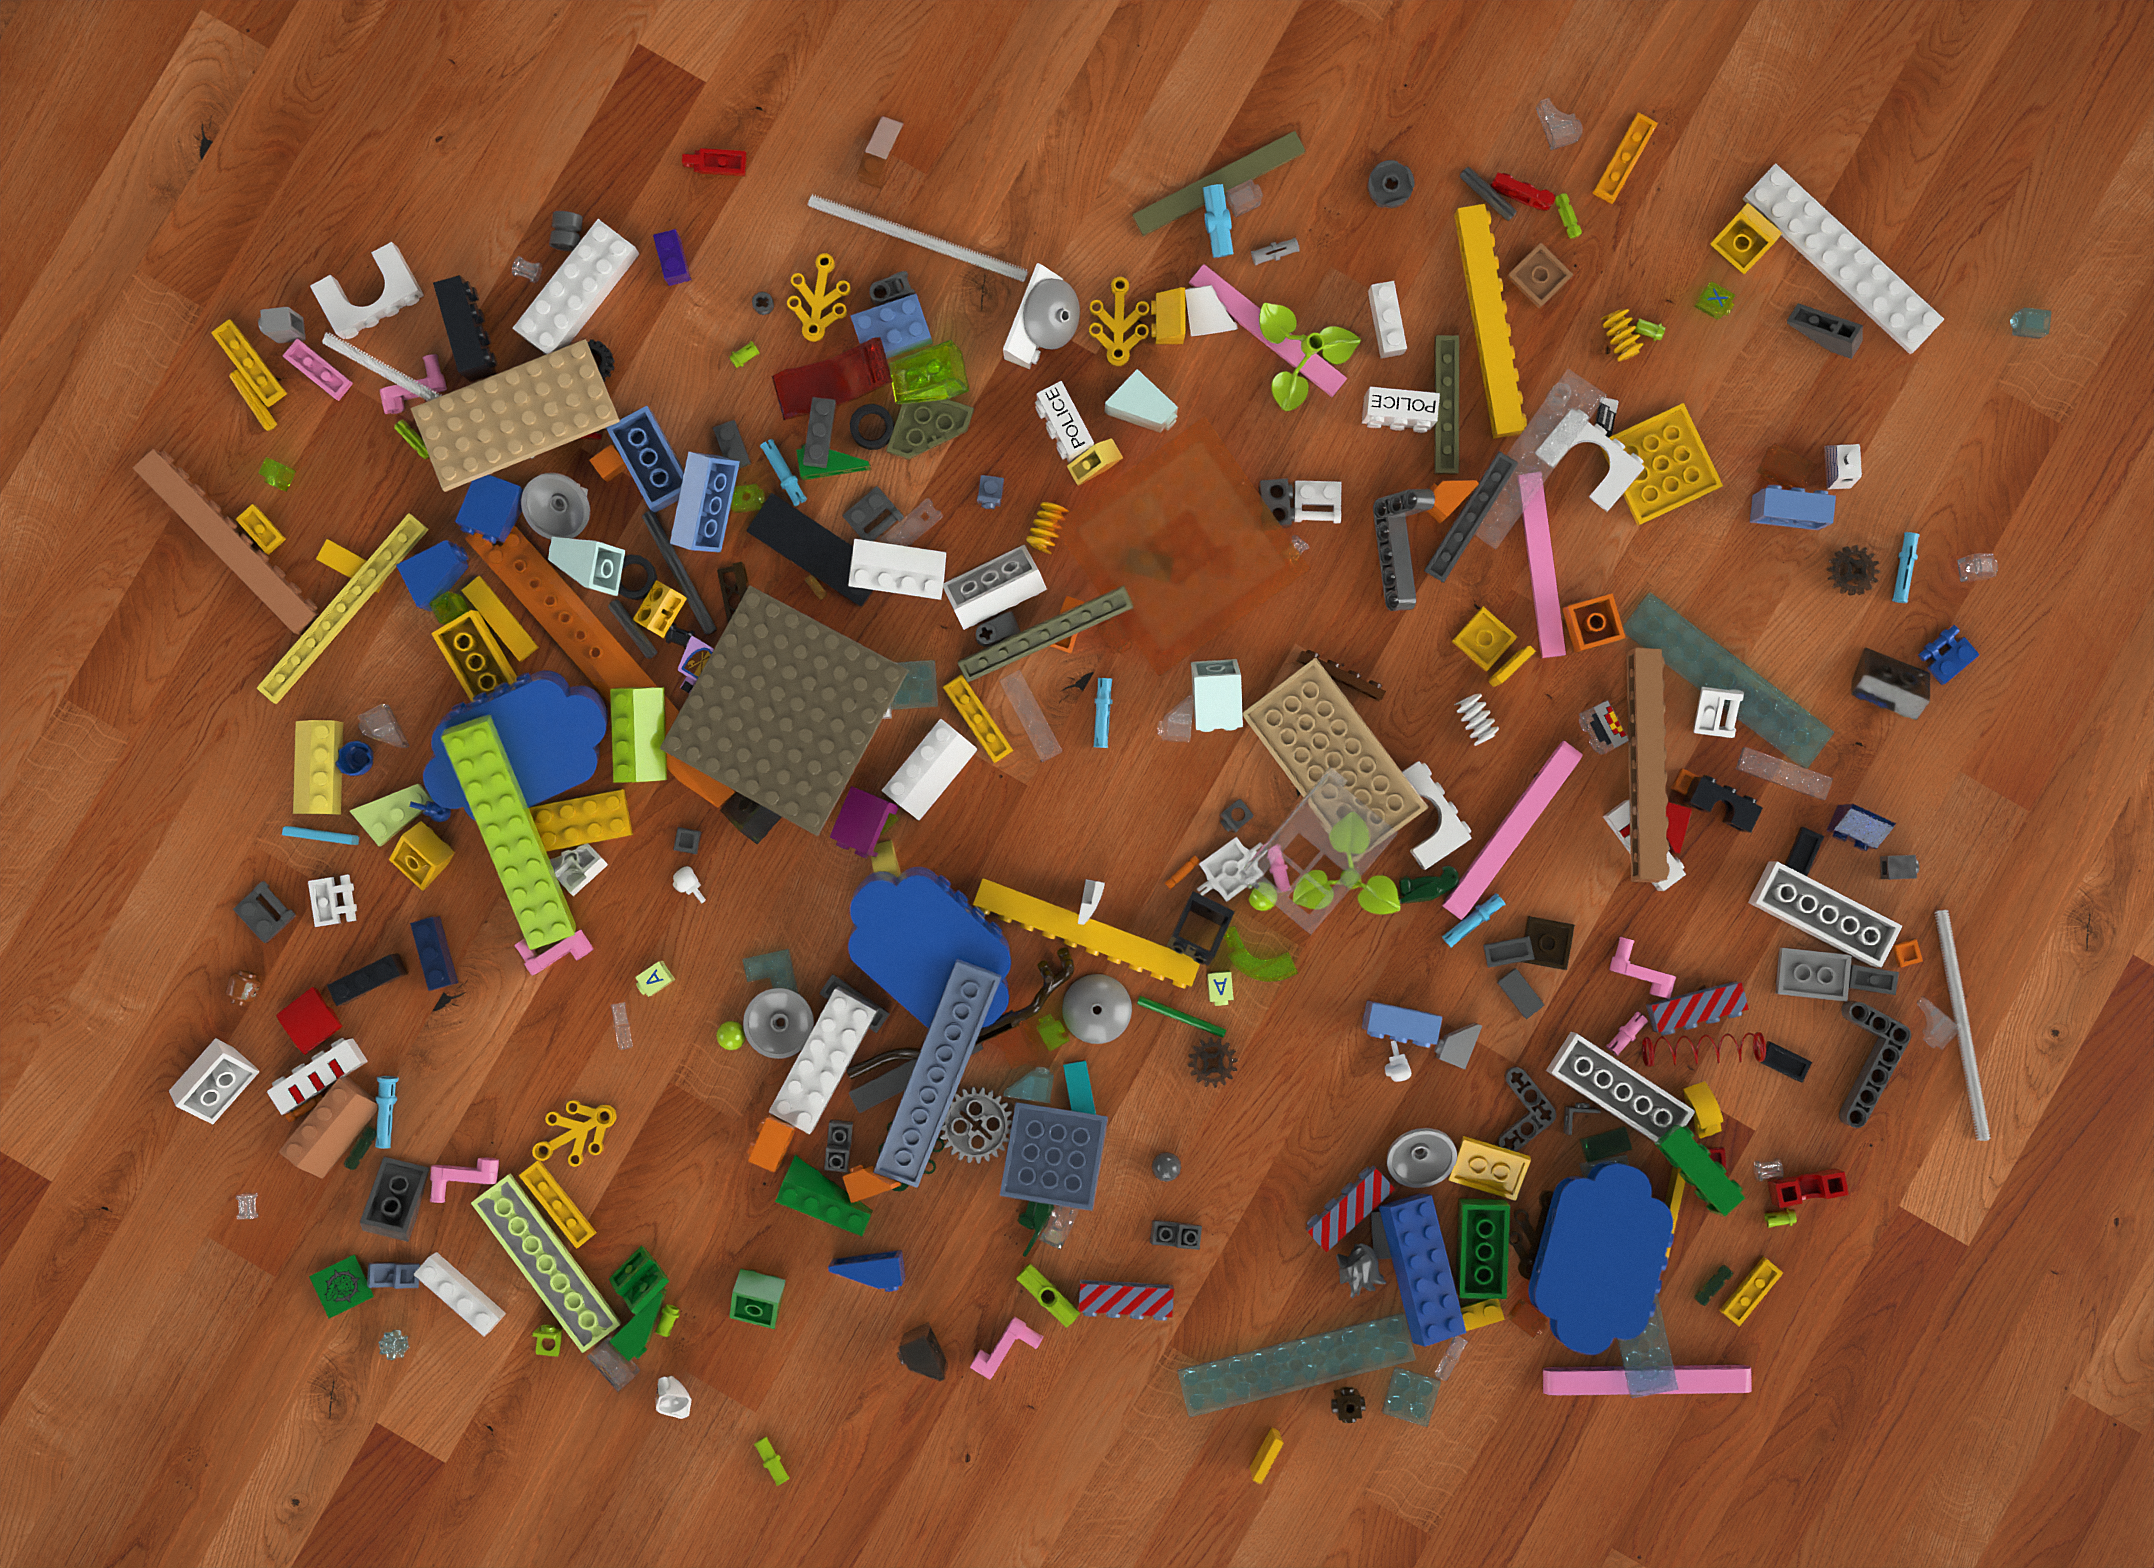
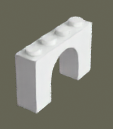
M390 242L372 252L385 280L383 294L375 303L365 307L351 305L339 282L331 275L310 286L335 333L342 339L355 337L358 335V331L365 327L371 328L379 323L378 320L386 316H394L399 312L400 308L406 305H414L419 301V298L424 296L399 248L394 243Z
M1571 409L1535 452V455L1554 469L1564 455L1579 443L1591 442L1601 446L1608 454L1610 469L1605 479L1589 498L1608 512L1645 467L1641 464L1644 461L1634 453L1631 455L1623 450L1625 446L1616 438L1612 441L1605 436L1607 431L1600 425L1596 424L1593 426L1587 421L1589 417L1579 409L1575 412Z
M1418 761L1402 771V773L1417 793L1430 800L1438 812V825L1434 833L1409 850L1422 870H1426L1472 838L1469 835L1471 829L1464 820L1461 822L1456 816L1458 810L1451 801L1447 802L1443 797L1445 791L1438 782L1434 783L1430 775H1432V772L1428 766Z

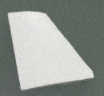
M1212 285L1185 290L1191 336L1238 329L1237 323L1233 322L1227 313V308L1218 299Z
M588 843L578 846L573 851L561 852V856L550 859L557 879L573 896L608 865Z
M1086 879L1078 924L1084 925L1095 911L1105 883Z

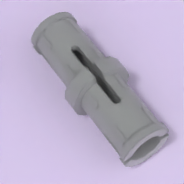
M1296 238L1277 244L1272 242L1268 247L1251 251L1254 265L1273 259L1277 261L1282 256L1299 252V245ZM1284 248V250L1266 255V253Z

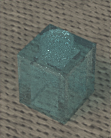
M2025 307L2015 312L2011 319L2012 335L2036 339L2049 334L2052 311Z

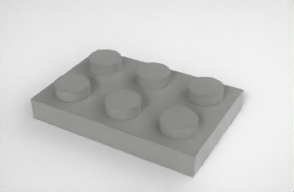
M1779 948L1775 994L1847 1001L1852 955Z

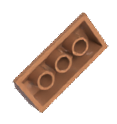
M348 1076L339 1078L284 1144L279 1153L296 1167L317 1177L324 1178L377 1114L378 1103Z

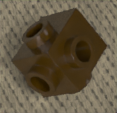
M1342 1387L1340 1390H1334V1399H1331L1332 1413H1336L1338 1420H1342L1343 1423H1354L1357 1419H1362V1411H1366L1364 1396L1360 1397L1358 1390L1353 1387ZM1352 1404L1354 1408H1346V1406Z

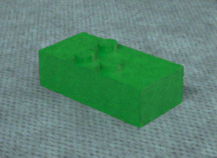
M1458 1198L1455 1289L1460 1298L1507 1299L1510 1205L1506 1200Z

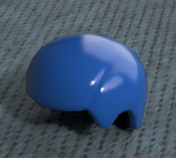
M351 741L338 751L339 758L336 761V766L341 773L349 776H360L367 773L373 765L374 753L366 743Z

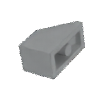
M1472 1023L1444 1035L1442 1040H1438L1435 1047L1436 1058L1466 1069L1482 1026Z

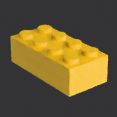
M470 610L431 633L471 702L473 697L486 692L488 695L495 691L494 688L505 682L510 685L516 681L517 676L479 611Z

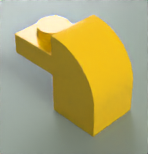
M1703 1081L1684 1088L1685 1104L1695 1111L1693 1117L1698 1137L1701 1139L1722 1131V1113L1707 1083Z

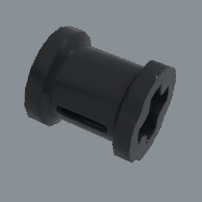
M673 623L668 630L666 643L670 644L673 642L686 649L690 637H695V631H686L678 628L677 624Z

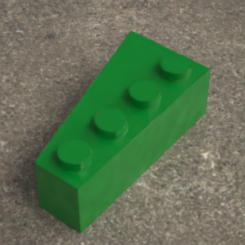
M1674 1125L1654 1144L1673 1167L1681 1168L1680 1176L1689 1185L1697 1188L1694 1193L1699 1199L1708 1204L1706 1206L1707 1209L1713 1214L1726 1217L1746 1198L1741 1193L1742 1187L1735 1180H1729L1725 1175L1727 1172L1719 1162L1716 1161L1714 1163L1709 1157L1711 1154L1709 1150L1701 1143L1698 1145L1693 1139L1694 1134L1688 1127Z

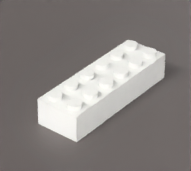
M597 219L513 329L545 355L567 347L639 256V252L627 240Z
M1777 861L1768 862L1748 901L1749 904L1852 955L1854 958L1872 967L1882 968L1902 928V925Z
M841 986L836 987L769 1112L810 1134L816 1127L879 1008Z
M1570 1032L1546 1069L1547 1072L1654 1142L1660 1139L1674 1125L1686 1126L1695 1112L1577 1033Z

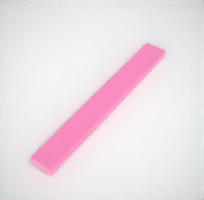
M1205 264L1189 281V284L1193 287L1212 285L1218 299L1225 305L1226 311L1231 318L1295 369L1305 357L1301 350L1300 340H1290L1285 337L1284 341L1279 344L1268 341L1262 334L1259 325L1261 309ZM1318 354L1312 355L1299 371L1331 397L1336 394L1347 380L1343 374Z
M1542 473L1518 475L1517 480L1541 658L1564 656L1566 651Z

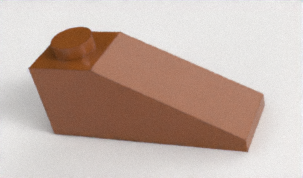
M881 117L861 160L857 172L859 182L881 189L901 135L903 123Z

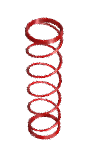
M1748 1032L1743 1037L1739 1049L1735 1038L1731 1034L1726 1033L1720 1040L1717 1050L1713 1039L1709 1035L1704 1034L1700 1038L1697 1050L1695 1051L1691 1040L1683 1035L1677 1041L1675 1052H1673L1671 1044L1665 1037L1661 1036L1657 1039L1654 1049L1651 1039L1645 1037L1642 1042V1055L1645 1066L1654 1067L1657 1043L1660 1039H1665L1676 1066L1679 1042L1682 1038H1687L1693 1049L1697 1065L1701 1040L1704 1037H1708L1713 1043L1717 1055V1063L1719 1064L1722 1041L1725 1036H1730L1735 1042L1739 1062L1741 1063L1744 1039L1747 1035H1752L1754 1037L1753 1050L1755 1058L1758 1062H1763L1766 1056V1044L1761 1032H1756L1755 1034ZM1647 1044L1649 1049V1062L1647 1058Z

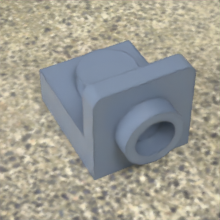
M981 475L977 503L982 504V508L995 509V506L1001 507L1004 478Z

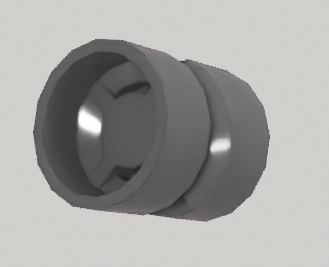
M567 211L553 212L551 226L556 230L551 231L549 245L555 249L573 251L581 241L580 235L577 233L582 231L583 217Z

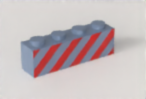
M1737 981L1646 1004L1652 1030L1657 1033L1661 1032L1662 1036L1673 1034L1675 1029L1683 1027L1684 1030L1698 1027L1697 1023L1706 1021V1024L1719 1022V1017L1726 1015L1729 1018L1739 1017L1743 1015L1742 1011L1749 1010L1742 982Z
M1374 1165L1371 1168L1368 1166L1358 1174L1359 1179L1354 1184L1348 1183L1341 1190V1196L1336 1200L1332 1198L1325 1204V1210L1319 1216L1315 1214L1307 1221L1306 1231L1326 1253L1395 1190Z
M1080 1280L1078 1309L1079 1312H1083L1084 1316L1090 1317L1097 1316V1313H1105L1110 1318H1119L1120 1314L1130 1315L1132 1319H1144V1316H1153L1154 1320L1165 1321L1167 1317L1173 1316L1174 1287L1173 1285Z

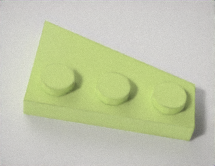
M416 784L352 809L350 812L376 844L382 846L423 812V810L409 807L411 801L425 805L427 801L434 802V800L421 784Z

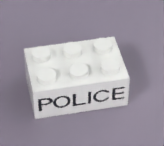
M1062 381L1037 393V401L1035 402L1037 413L1041 419H1046L1047 432L1051 439L1056 438V448L1062 460L1066 458L1068 463H1071L1091 448L1094 442Z
M1369 387L1364 396L1362 423L1367 424L1369 428H1381V425L1390 426L1392 430H1404L1405 427L1413 428L1414 432L1425 433L1437 422L1440 393Z

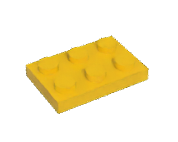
M1463 1136L1457 1151L1456 1164L1448 1175V1179L1455 1183L1516 1201L1530 1165L1531 1157Z

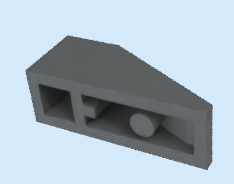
M1799 303L1787 320L1788 325L1828 351L1850 359L1853 358L1863 342V325Z

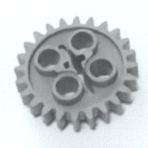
M971 1087L970 1094L965 1089H962V1097L956 1093L954 1095L955 1101L951 1103L944 1120V1125L941 1128L945 1133L939 1138L948 1140L944 1144V1148L953 1147L950 1151L951 1155L959 1152V1160H962L966 1155L967 1163H971L973 1157H975L978 1164L981 1161V1157H984L988 1162L990 1161L989 1154L998 1157L996 1150L1004 1151L1003 1141L1009 1142L1006 1134L1011 1133L1008 1125H1011L1012 1121L1007 1120V1117L1012 1112L1004 1111L1008 1105L1007 1103L999 1104L1001 1096L992 1098V1090L985 1095L984 1088L981 1087L979 1093H976L975 1087ZM972 1102H977L980 1105V1112L977 1115H972L969 1112V1105ZM960 1111L965 1112L974 1121L980 1120L978 1125L988 1132L992 1138L989 1140L977 1129L972 1131L973 1125L960 1115ZM994 1117L998 1122V1126L991 1131L987 1128L986 1122L989 1118ZM957 1120H962L965 1123V1129L961 1133H956L953 1128ZM976 1135L981 1136L983 1140L979 1148H973L971 1145V1139Z

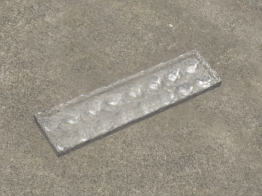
M1570 369L1566 370L1507 453V456L1519 462L1474 534L1495 550L1499 547L1607 394Z

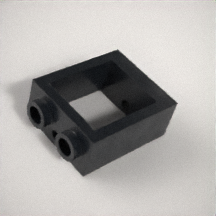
M1193 891L1183 908L1167 946L1171 947L1176 953L1185 954L1193 958L1199 964L1209 966L1218 951L1235 911ZM1189 911L1220 925L1209 951L1178 936Z

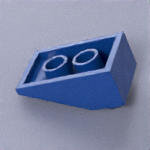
M902 1250L832 1259L828 1266L829 1272L877 1289L885 1288L886 1292L899 1290V1286L903 1285L906 1278Z

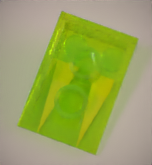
M952 340L889 363L897 404L950 399L970 391L962 352Z

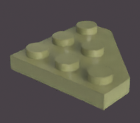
M908 386L907 392L919 389ZM905 395L886 452L910 460L967 432L974 408L937 395Z

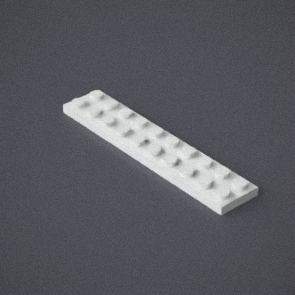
M1776 163L1742 198L1782 232L1781 235L1909 354H1912L1944 320L1942 316Z

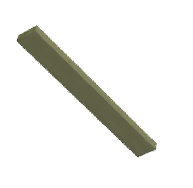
M1293 131L1134 213L1132 217L1144 237L1204 206L1203 187L1223 184L1224 194H1227L1299 157L1306 150L1296 131Z
M1122 585L962 658L957 663L967 682H970L1133 608L1134 604L1125 586Z

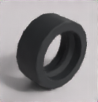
M865 404L853 413L850 420V432L857 444L868 450H878L889 443L894 429V422L885 408L876 404ZM868 414H877L885 422V432L877 440H867L859 432V422Z
M630 554L624 556L622 571L630 564H639L646 570L648 578L645 586L636 591L626 589L620 579L618 593L633 600L646 598L657 580L655 567L650 561L640 555Z

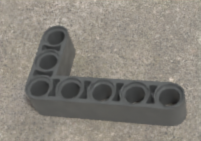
M1408 489L1379 498L1373 505L1386 607L1390 611L1412 610L1416 605L1406 516L1430 510L1434 506L1435 495L1430 489Z
M1848 1001L1842 1006V1016L1847 1021L1878 1037L1839 1112V1118L1842 1123L1854 1128H1861L1868 1121L1911 1039V1031L1907 1026L1865 1003ZM1857 1006L1859 1008V1015L1854 1018L1852 1009ZM1876 1017H1878L1880 1020V1024L1878 1028L1875 1029L1873 1027L1872 1022ZM1898 1028L1900 1037L1895 1040L1893 1032ZM1885 1049H1888L1889 1058L1884 1061L1882 1053ZM1877 1069L1879 1076L1873 1081L1871 1074ZM1866 1090L1868 1097L1862 1102L1860 1095L1862 1091ZM1855 1110L1857 1118L1851 1122L1849 1116Z

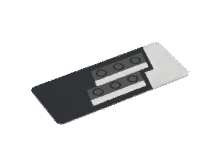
M1601 397L1595 425L1598 424L1607 431L1605 436L1609 438L1612 436L1619 401Z

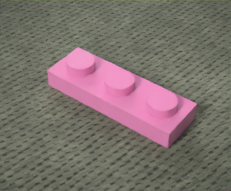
M296 339L283 355L285 359L338 401L353 384L299 339Z

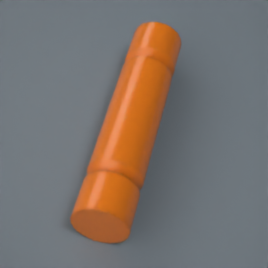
M1194 855L1190 861L1186 862L1164 884L1171 890L1201 861Z
M321 1092L285 1115L286 1119L292 1122L297 1117L299 1118L312 1110L325 1094Z

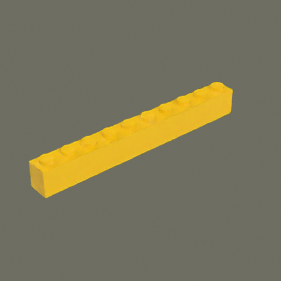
M1485 204L1458 208L1454 218L1493 439L1519 435L1525 430L1524 427L1527 426V419L1525 413L1521 411L1520 405L1523 404L1522 392L1517 389L1516 382L1519 381V374L1517 368L1513 366L1515 351L1513 345L1510 346L1509 343L1511 328L1510 324L1506 323L1504 315L1507 314V305L1505 300L1502 301L1501 298L1503 283L1502 279L1498 278L1497 275L1499 260L1498 256H1494L1493 252L1495 237L1493 233H1490L1489 229L1491 214L1489 210L1486 211Z
M984 878L973 903L984 914L989 915L990 912L999 914L998 919L1011 923L1013 919L1021 922L1020 927L1033 932V929L1037 928L1043 931V936L1055 940V937L1058 936L1064 939L1063 943L1074 948L1078 944L1086 947L1085 952L1096 956L1099 955V952L1108 955L1107 960L1120 964L1122 960L1130 963L1129 968L1142 973V970L1146 969L1151 971L1150 976L1162 981L1167 977L1173 980V985L1183 989L1186 988V985L1192 987L1200 966L1193 958L1185 954L1176 953L1171 948L1091 918L1084 925L1078 924L1079 914Z

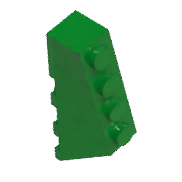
M797 1155L794 1156L775 1200L779 1204L859 1236H863L873 1213V1210L861 1201L851 1203L846 1191L819 1173L817 1169L808 1165Z

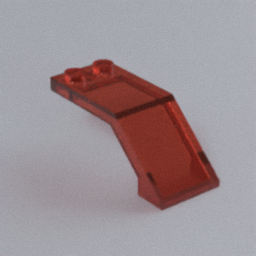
M874 337L831 359L798 368L785 369L772 376L784 420L810 414L812 397L836 400L837 407L893 383L881 337Z

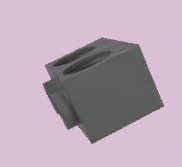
M1288 478L1261 480L1258 484L1262 530L1290 528L1292 525L1291 521H1295L1294 507L1290 508V498H1293L1292 484L1288 485ZM1274 487L1279 488L1282 491V496L1274 498L1270 494V489ZM1280 510L1284 514V519L1276 521L1272 517V512Z

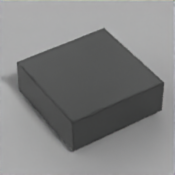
M678 827L673 850L697 854L702 832Z

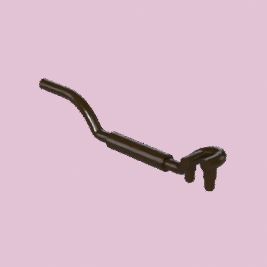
M1061 948L1057 951L1063 969L1055 976L1046 960L1040 961L1037 964L1044 984L1035 995L1032 1003L1016 1012L1011 1010L1002 1014L993 1024L981 1028L974 1046L1020 1026V1022L1033 1017L1041 1010L1052 992L1070 979L1074 972V962L1067 948ZM904 1047L889 1050L848 1068L847 1073L852 1080L892 1061L902 1059L917 1060L921 1049Z

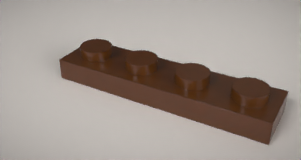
M1311 650L1300 652L1296 660L1297 662L1306 665L1314 658H1317L1332 679L1377 701L1383 699L1386 691L1381 689V684L1373 680H1369L1368 683L1360 679L1361 675L1352 670H1349L1347 673L1339 669L1341 665L1334 661L1328 660L1325 662L1318 659L1320 655Z

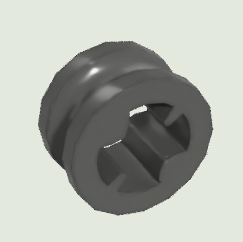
M759 292L752 299L755 311L761 315L771 313L774 308L772 297L766 292ZM760 299L763 301L769 300L767 301L768 306L766 308L764 306L757 307L760 305L758 302Z

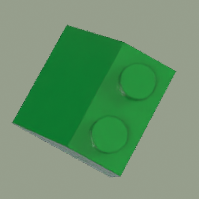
M740 1269L732 1293L729 1318L775 1329L786 1280L780 1279L777 1276L760 1274L753 1270Z

